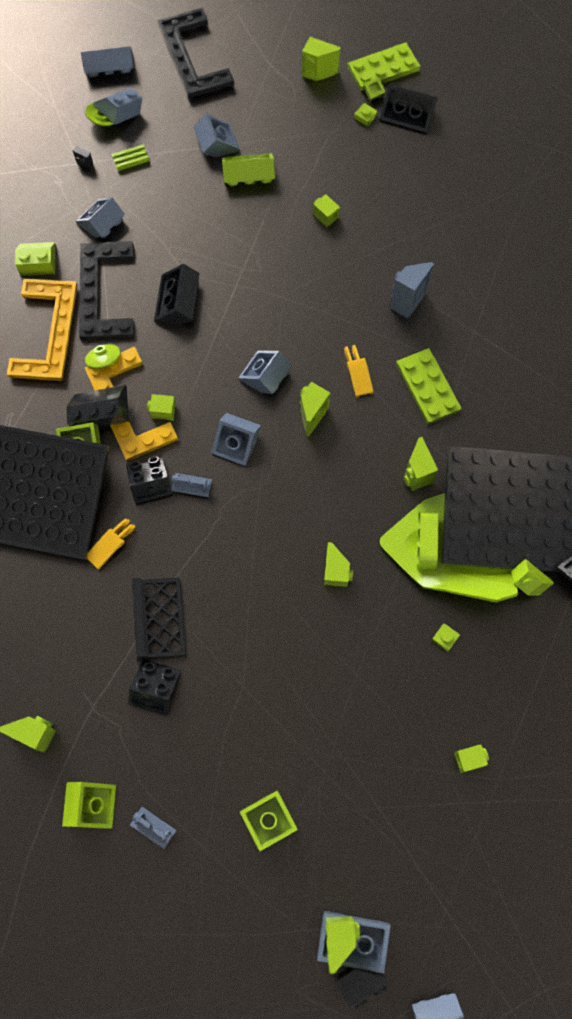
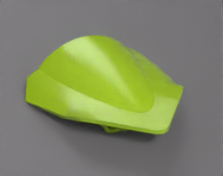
M445 493L424 500L380 539L381 548L422 588L449 592L495 603L518 595L517 586L514 584L511 574L513 569L441 564Z

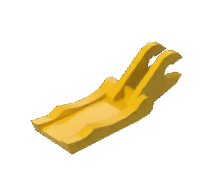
M352 345V353L355 359L352 361L349 349L345 347L344 352L348 361L347 367L356 398L373 394L374 391L365 358L360 359L356 346Z
M125 518L114 529H109L88 552L87 560L98 571L115 551L125 543L123 538L131 534L135 529V525L130 524L128 526L130 523L129 519Z

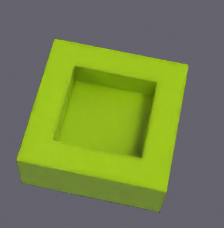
M380 78L364 83L363 87L370 101L385 95L386 92Z
M365 103L354 113V118L366 126L377 116V110Z
M443 623L432 641L448 652L460 634Z

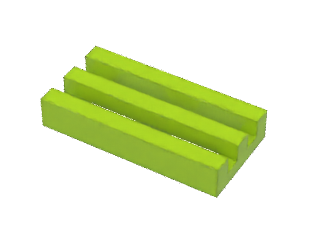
M144 144L112 154L118 171L150 161Z

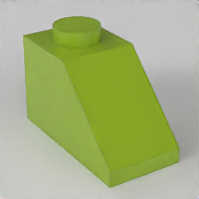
M328 542L324 585L347 587L348 581H352L353 570L349 569L350 563L334 544Z
M526 559L511 571L514 584L527 595L539 596L554 584L551 579Z

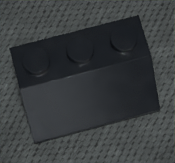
M388 84L379 119L427 133L438 97Z
M183 263L161 275L154 322L183 325L193 320L199 285V272Z
M123 385L74 394L66 407L67 425L75 426L93 422L98 427L129 422L127 386Z

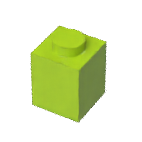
M325 194L314 202L313 215L328 227L339 218L340 206Z
M152 394L151 401L147 403V412H150L151 419L173 421L176 407L174 396Z
M481 744L454 753L460 773L488 765L489 756Z

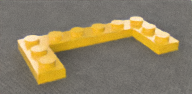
M23 279L22 298L55 300L46 360L9 358L8 378L63 381L78 287L77 282Z
M133 347L121 352L119 359L108 367L93 369L86 366L84 368L96 391L112 388L113 385L109 378L143 364L136 348ZM130 422L110 425L127 462L178 441L171 422L138 436L135 435Z

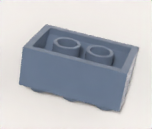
M131 46L80 52L84 74H88L89 77L99 76L98 72H105V75L115 74L114 70H121V73L131 72V68H134Z
M432 262L405 266L402 272H397L393 280L395 284L392 287L393 293L390 297V309L407 319L410 317L427 293L434 266Z
M329 911L323 912L317 961L328 963L325 918L348 917L350 915ZM352 916L354 921L359 924L360 939L356 940L355 949L342 963V966L384 973L390 933L389 923Z

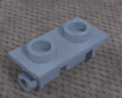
M175 473L172 476L171 482L173 484L171 491L209 497L212 479Z
M141 807L139 812L135 813L130 826L163 849L166 848L177 831L144 807Z

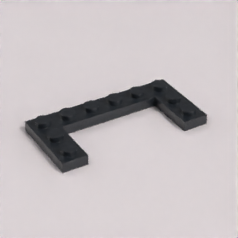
M203 8L157 20L158 27L188 98L235 85L229 68L198 77L181 38L180 32L208 25V18Z
M133 241L80 243V340L134 337L133 318L98 320L99 262L134 260Z

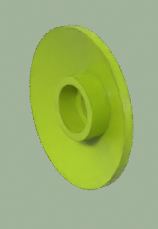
M93 103L86 107L85 115L92 123L101 126L114 124L93 106Z
M113 344L99 345L86 355L85 362L88 367L93 369L105 368L114 364L119 359L121 351L118 346Z

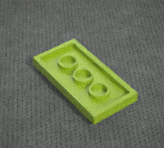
M405 42L348 62L347 68L360 91H364L363 86L366 82L380 78L381 83L384 84L419 71L420 65Z
M429 348L396 361V366L427 425L461 412L462 408Z

